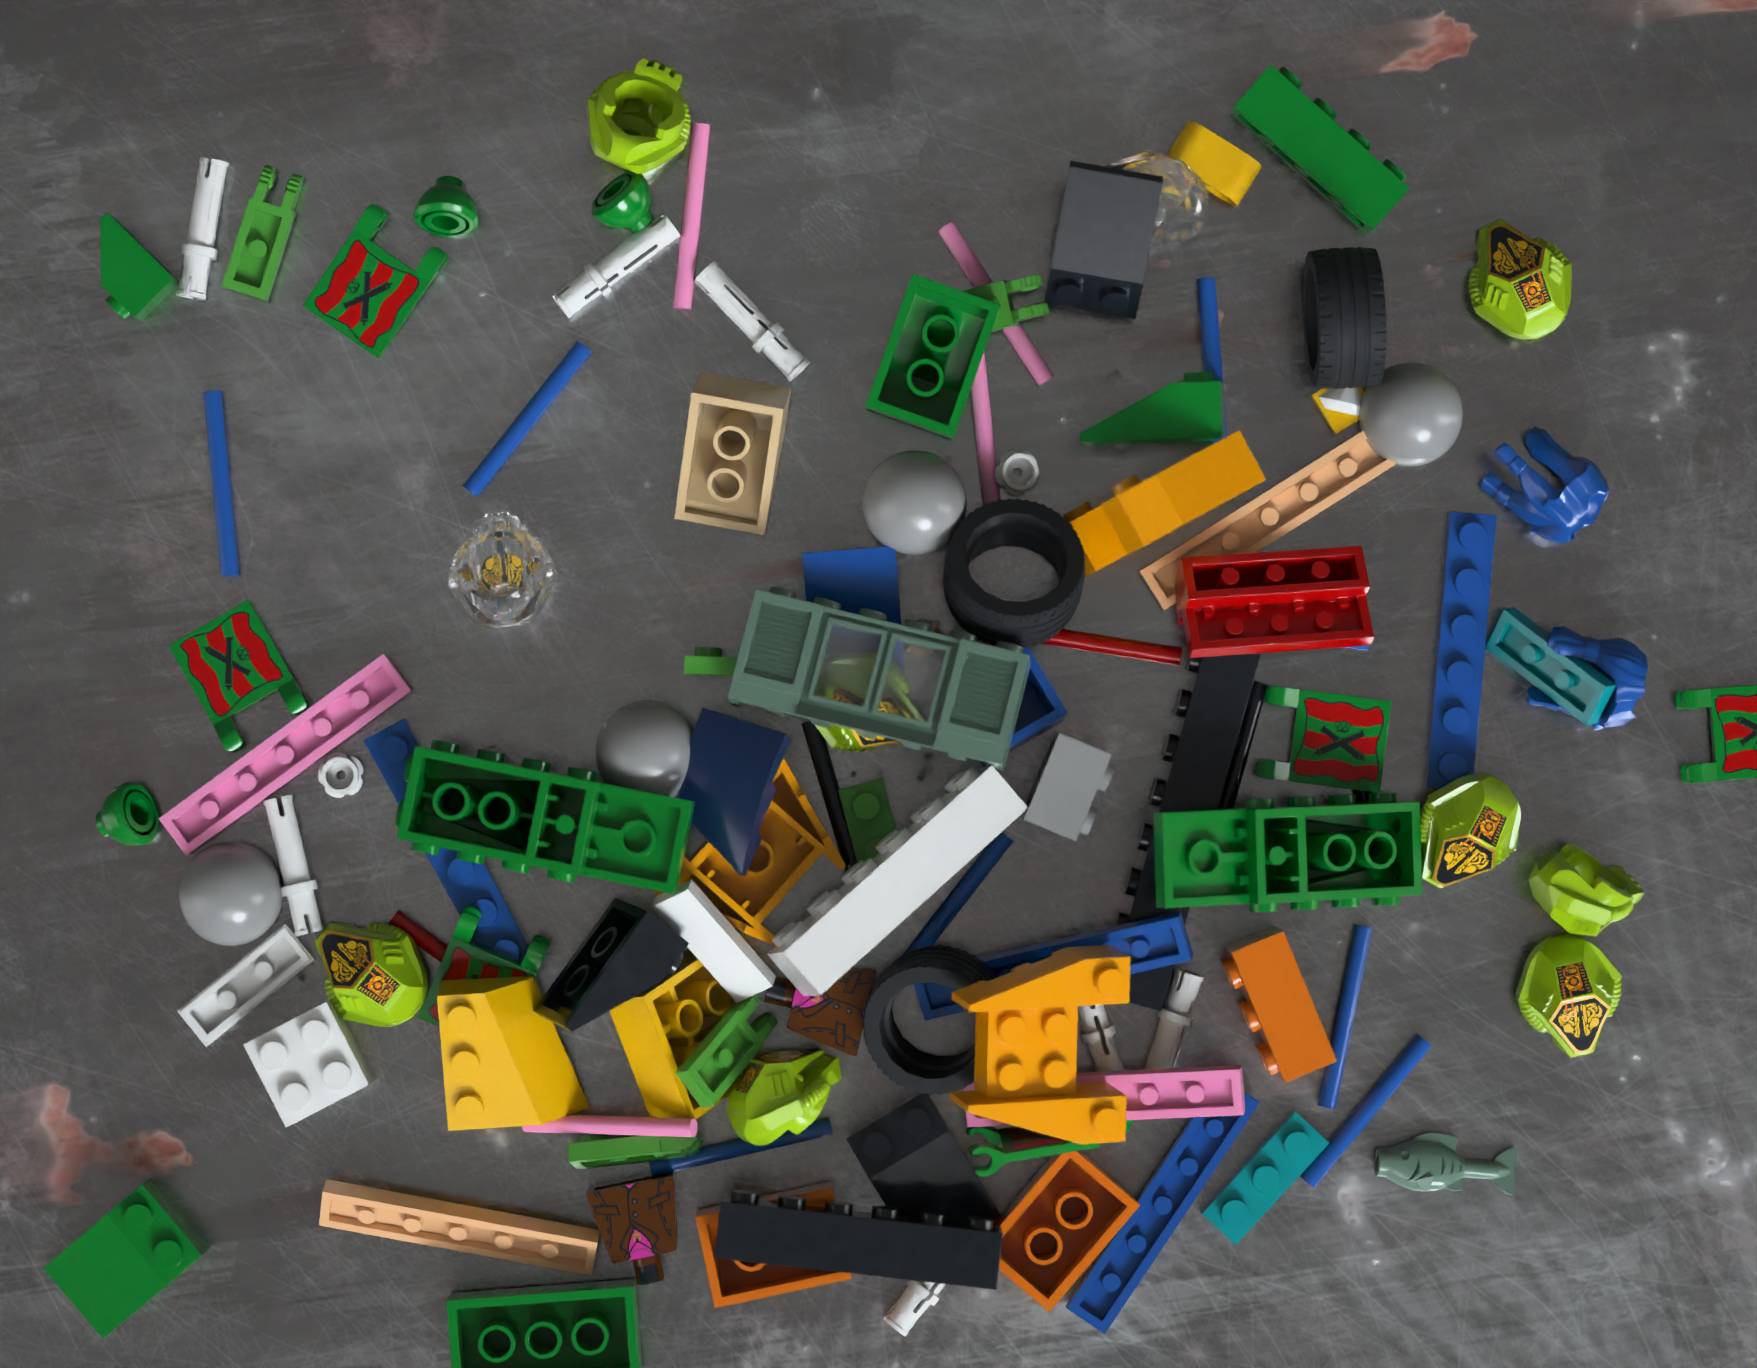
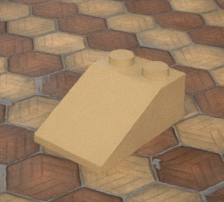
M700 371L691 392L674 519L760 535L766 534L785 434L791 388Z

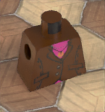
M854 965L823 994L816 996H803L789 979L776 976L773 986L766 990L764 1002L791 1008L787 1023L788 1029L846 1054L857 1056L863 1030L865 1006L873 988L876 967Z
M675 1172L654 1177L649 1175L588 1188L586 1192L587 1201L612 1263L632 1260L637 1285H646L664 1280L660 1254L676 1251L678 1247Z

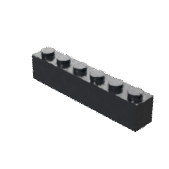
M732 1190L731 1197L722 1196L714 1258L997 1289L1003 1232L1001 1227H993L994 1220L990 1218L966 1216L965 1223L946 1221L947 1214L933 1211H919L918 1218L899 1216V1208L889 1206H872V1212L868 1213L853 1211V1203L826 1200L825 1208L806 1206V1198L791 1195H779L778 1202L759 1200L760 1193L747 1190Z

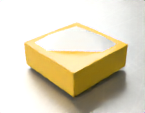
M1346 387L1343 389L1322 388L1310 396L1334 435L1359 421L1361 398L1364 393L1361 387Z

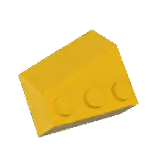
M688 949L683 951L684 957L680 966L672 974L666 976L662 982L610 1010L611 1017L650 1117L695 1118L697 1120L727 1098L740 1077L739 1075L714 1106L701 1108L675 1073L734 1003V999Z
M534 976L441 980L437 994L448 1131L542 1125L590 1108L591 1105L587 1095L582 1090L575 1074L574 1065L568 1052L566 1053L555 1028L556 1024L533 1011L543 998V994Z

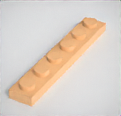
M1363 430L1148 565L1139 573L1162 610L1165 611L1176 604V575L1181 558L1257 553L1398 463L1387 458L1385 460L1374 452L1368 445L1367 437Z
M326 1179L322 1191L319 1226L588 1276L593 1275L600 1232L597 1229Z

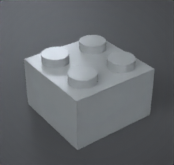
M1054 732L1025 804L1028 806V809L1020 817L1025 821L1074 841L1077 840L1079 833L1088 835L1098 809L1091 807L1097 789L1103 792L1106 791L1115 770V766L1108 763L1112 754L1059 732Z

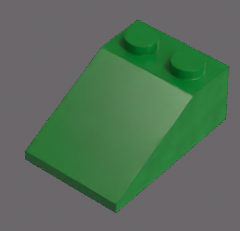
M912 273L865 409L953 439L1001 305Z
M1211 372L1183 373V382H1172L1080 432V442L1085 445L1220 441L1225 438L1224 384L1221 381H1214Z
M150 1178L110 1210L43 1269L103 1339L205 1254L210 1247L152 1178Z

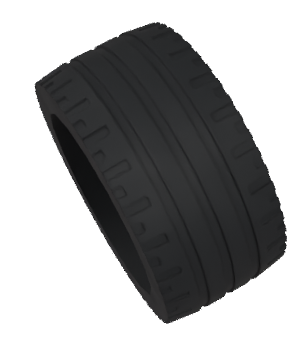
M1325 248L1307 253L1303 277V322L1307 368L1310 382L1314 388H1364L1382 383L1386 360V305L1382 267L1375 248Z
M1001 499L984 504L982 507L976 508L974 512H970L959 523L947 547L943 571V588L948 608L952 616L955 617L956 622L967 633L977 636L982 642L990 643L992 646L996 645L997 641L1008 642L1025 648L1032 645L1036 646L1038 643H1044L1047 639L1050 640L1054 635L1059 634L1060 630L1065 628L1078 607L1085 578L1083 546L1080 538L1077 536V532L1073 530V526L1065 518L1061 517V514L1056 513L1052 508H1048L1044 504L1041 505L1038 502H1031L1026 499ZM1001 546L1024 547L1043 556L1055 568L1059 578V585L1044 597L1030 601L1002 600L985 592L972 579L969 572V564L986 550Z
M929 945L905 953L883 971L868 997L864 1012L863 1030L865 1044L868 1047V1052L871 1054L873 1062L875 1061L876 1066L891 1081L893 1080L897 1085H901L903 1088L910 1089L913 1092L929 1093V1095H942L943 1093L948 1094L952 1091H959L974 1082L975 1044L969 1050L954 1056H935L920 1051L903 1038L894 1022L892 1006L899 992L914 983L934 982L957 991L982 980L988 982L995 979L994 972L987 965L983 964L982 960L956 947Z

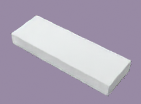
M692 879L678 885L677 894L664 892L655 897L652 908L674 932L689 943L687 946L689 950L736 1003L773 986L776 975Z
M285 923L177 1012L207 1047L316 958L298 936H294V930L290 925Z

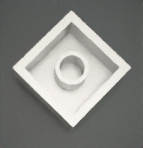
M327 1000L243 1044L285 1127L370 1085L375 1080L345 1020L341 1019V1016L337 1014L331 1000Z

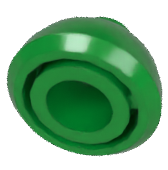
M628 171L608 183L598 193L592 203V216L606 226L628 228L632 233H637L645 228L652 220L653 214L649 211L650 189L642 173L636 174Z
M441 176L437 178L435 186L428 188L420 196L415 205L413 218L423 230L442 237H458L473 231L477 227L478 211L471 195L463 189L464 183L461 179L454 176Z
M129 781L115 787L107 795L101 810L96 814V826L99 832L106 837L110 836L115 841L124 845L138 846L147 844L154 839L158 830L159 814L156 803L151 794L136 782Z

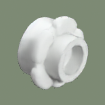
M1010 450L1000 457V465L995 468V479L998 485L1006 488L1007 493L1023 495L1027 489H1033L1037 485L1040 472L1037 460L1031 453L1027 451L1018 453L1016 450ZM1015 468H1019L1021 470V475L1019 477H1016L1013 474V470Z
M337 752L329 755L327 762L319 767L318 779L325 786L327 794L335 798H342L345 794L354 795L360 790L363 784L361 775L364 769L356 757H348L344 752ZM339 771H344L346 774L343 780L337 777Z

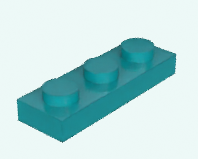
M1515 607L1504 609L1486 648L1586 726L1596 724L1616 684L1586 661L1555 653L1552 648L1547 646L1548 632Z
M1293 1110L1201 1210V1214L1237 1245L1327 1147L1329 1142Z

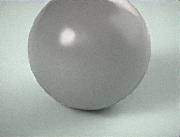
M1416 362L1400 363L1386 368L1382 383L1366 387L1359 410L1361 431L1364 430L1368 445L1380 457L1397 462L1398 464L1396 465L1401 466L1425 465L1440 458L1456 441L1463 420L1462 401L1452 381L1438 369Z
M919 450L899 452L883 460L870 474L862 497L863 515L871 533L883 545L907 555L927 554L940 549L950 542L955 529L965 518L967 508L965 487L957 471L943 458L933 453Z
M641 700L619 708L603 724L596 742V763L602 779L605 783L676 797L687 773L690 758V740L694 727L682 712L664 702Z
M240 842L217 843L196 854L184 869L178 888L179 906L187 924L200 937L223 946L242 945L259 938L274 924L282 907L283 897L280 888L283 885L276 866L259 849Z

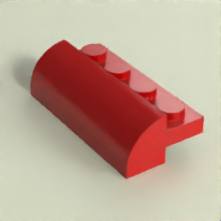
M1362 546L1181 558L1176 575V610L1178 625H1184L1189 658L1371 645L1374 639V632L1366 598L1370 584Z

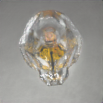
M1147 150L1105 166L1163 177L1150 248L1156 247L1159 242L1178 241L1194 237L1206 222L1209 200L1205 184L1179 157L1177 160H1173L1161 153L1155 154Z
M509 512L485 514L484 517L474 520V538H468L464 545H461L456 551L457 554L454 555V559L451 561L452 564L450 565L448 577L449 589L471 621L482 629L529 625L542 610L556 580L553 561L548 550L542 545L541 541H538V538L531 537L528 532L523 533L521 531V521L518 515L510 514Z

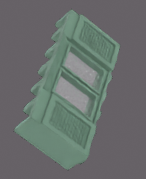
M769 587L768 592L755 589L728 694V700L732 706L741 708L742 703L765 708L767 713L779 717H785L786 714L807 718L811 720L812 724L820 727L830 728L831 725L856 730L859 736L876 739V736L901 741L903 746L915 750H921L922 747L946 752L948 757L960 761H967V758L991 763L996 770L1004 772L1031 666L1030 655L1024 654L1021 646L997 641L995 646L978 643L977 636L956 630H951L949 636L931 632V625L916 620L906 619L904 625L887 622L886 614L871 609L861 608L859 614L842 611V605L838 602L825 598H815L814 603L796 599L797 594L795 592L779 587Z

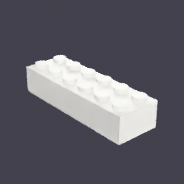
M992 765L979 769L972 766L968 770L963 768L943 785L947 791L944 796H939L933 801L928 799L910 814L909 818L913 823L908 828L904 827L900 831L893 830L875 846V849L879 852L873 859L869 858L865 862L860 860L841 876V880L845 884L838 891L835 889L830 893L828 891L822 893L806 908L811 914L803 922L789 923L772 938L776 946L767 955L803 996L823 994L1028 809V806Z

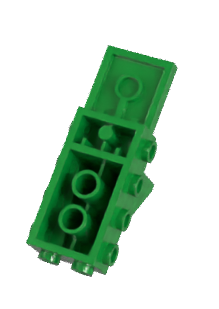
M435 739L432 740L431 748L415 746L414 753L410 754L404 775L405 781L408 782L405 798L399 803L395 825L398 828L397 839L411 841V850L439 855L441 847L457 851L456 859L484 864L485 857L503 860L502 869L521 873H529L530 866L548 869L547 878L574 883L575 876L582 875L677 894L695 801L594 781L596 772L568 766L567 774L549 772L551 763L523 757L521 766L504 763L505 753L478 748L476 757L459 754L460 744Z
M1396 792L1369 793V802L1356 803V794L1328 795V804H1315V796L1287 797V806H1274V798L1246 799V806H1243V808L1153 813L1156 908L1249 904V912L1278 911L1277 903L1290 902L1291 910L1319 909V901L1331 900V907H1359V898H1372V905L1400 904V896L1423 895L1420 802L1397 801ZM1365 829L1381 830L1383 832L1366 831Z

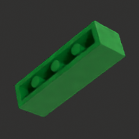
M1270 65L1233 106L1230 113L1368 235L1410 189L1403 182L1406 179V175L1388 159L1381 163L1368 151L1372 145L1358 131L1351 128L1346 132L1334 121L1337 114L1327 103L1317 97L1312 101L1299 89L1303 84L1292 72L1285 67L1277 70Z

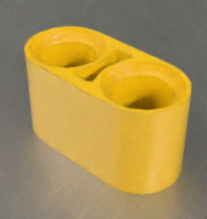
M1191 120L1186 122L1163 159L1171 168L1233 206L1240 204L1262 169V165L1253 157L1204 126Z

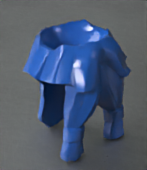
M1535 426L1528 431L1525 444L1534 459L1550 467L1561 478L1564 488L1558 491L1541 474L1517 455L1510 445L1505 442L1500 445L1494 452L1495 458L1508 466V469L1516 477H1519L1522 491H1515L1503 483L1491 471L1482 479L1481 488L1496 496L1499 502L1508 506L1516 515L1529 524L1531 535H1538L1554 543H1565L1575 540L1574 535L1584 526L1594 524L1604 501L1610 493L1607 481L1598 465L1584 457L1572 456L1546 430Z
M1566 626L1553 627L1547 638L1548 647L1562 656L1580 658L1595 663L1606 673L1605 677L1616 684L1598 722L1592 724L1593 729L1598 730L1622 726L1635 718L1633 708L1637 700L1645 693L1648 670L1647 655L1636 644L1618 637L1600 641L1593 637H1584ZM1530 686L1528 688L1525 698L1528 704L1545 706L1547 709L1555 711L1561 710L1565 714L1574 717L1537 687Z

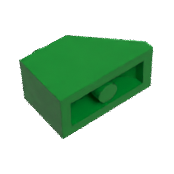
M106 212L100 218L101 286L110 293L105 302L124 320L131 314L134 318L142 321L179 284V280L114 216Z

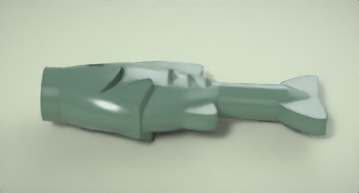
M1426 1133L1388 1149H1377L1374 1158V1173L1377 1177H1386L1412 1191L1422 1192L1437 1191L1442 1188L1459 1192L1463 1190L1462 1178L1491 1179L1494 1185L1507 1195H1514L1516 1193L1514 1168L1517 1149L1509 1148L1497 1155L1493 1161L1463 1159L1455 1152L1458 1137L1441 1133Z

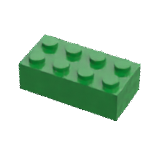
M636 1279L451 1293L446 1300L451 1368H643Z

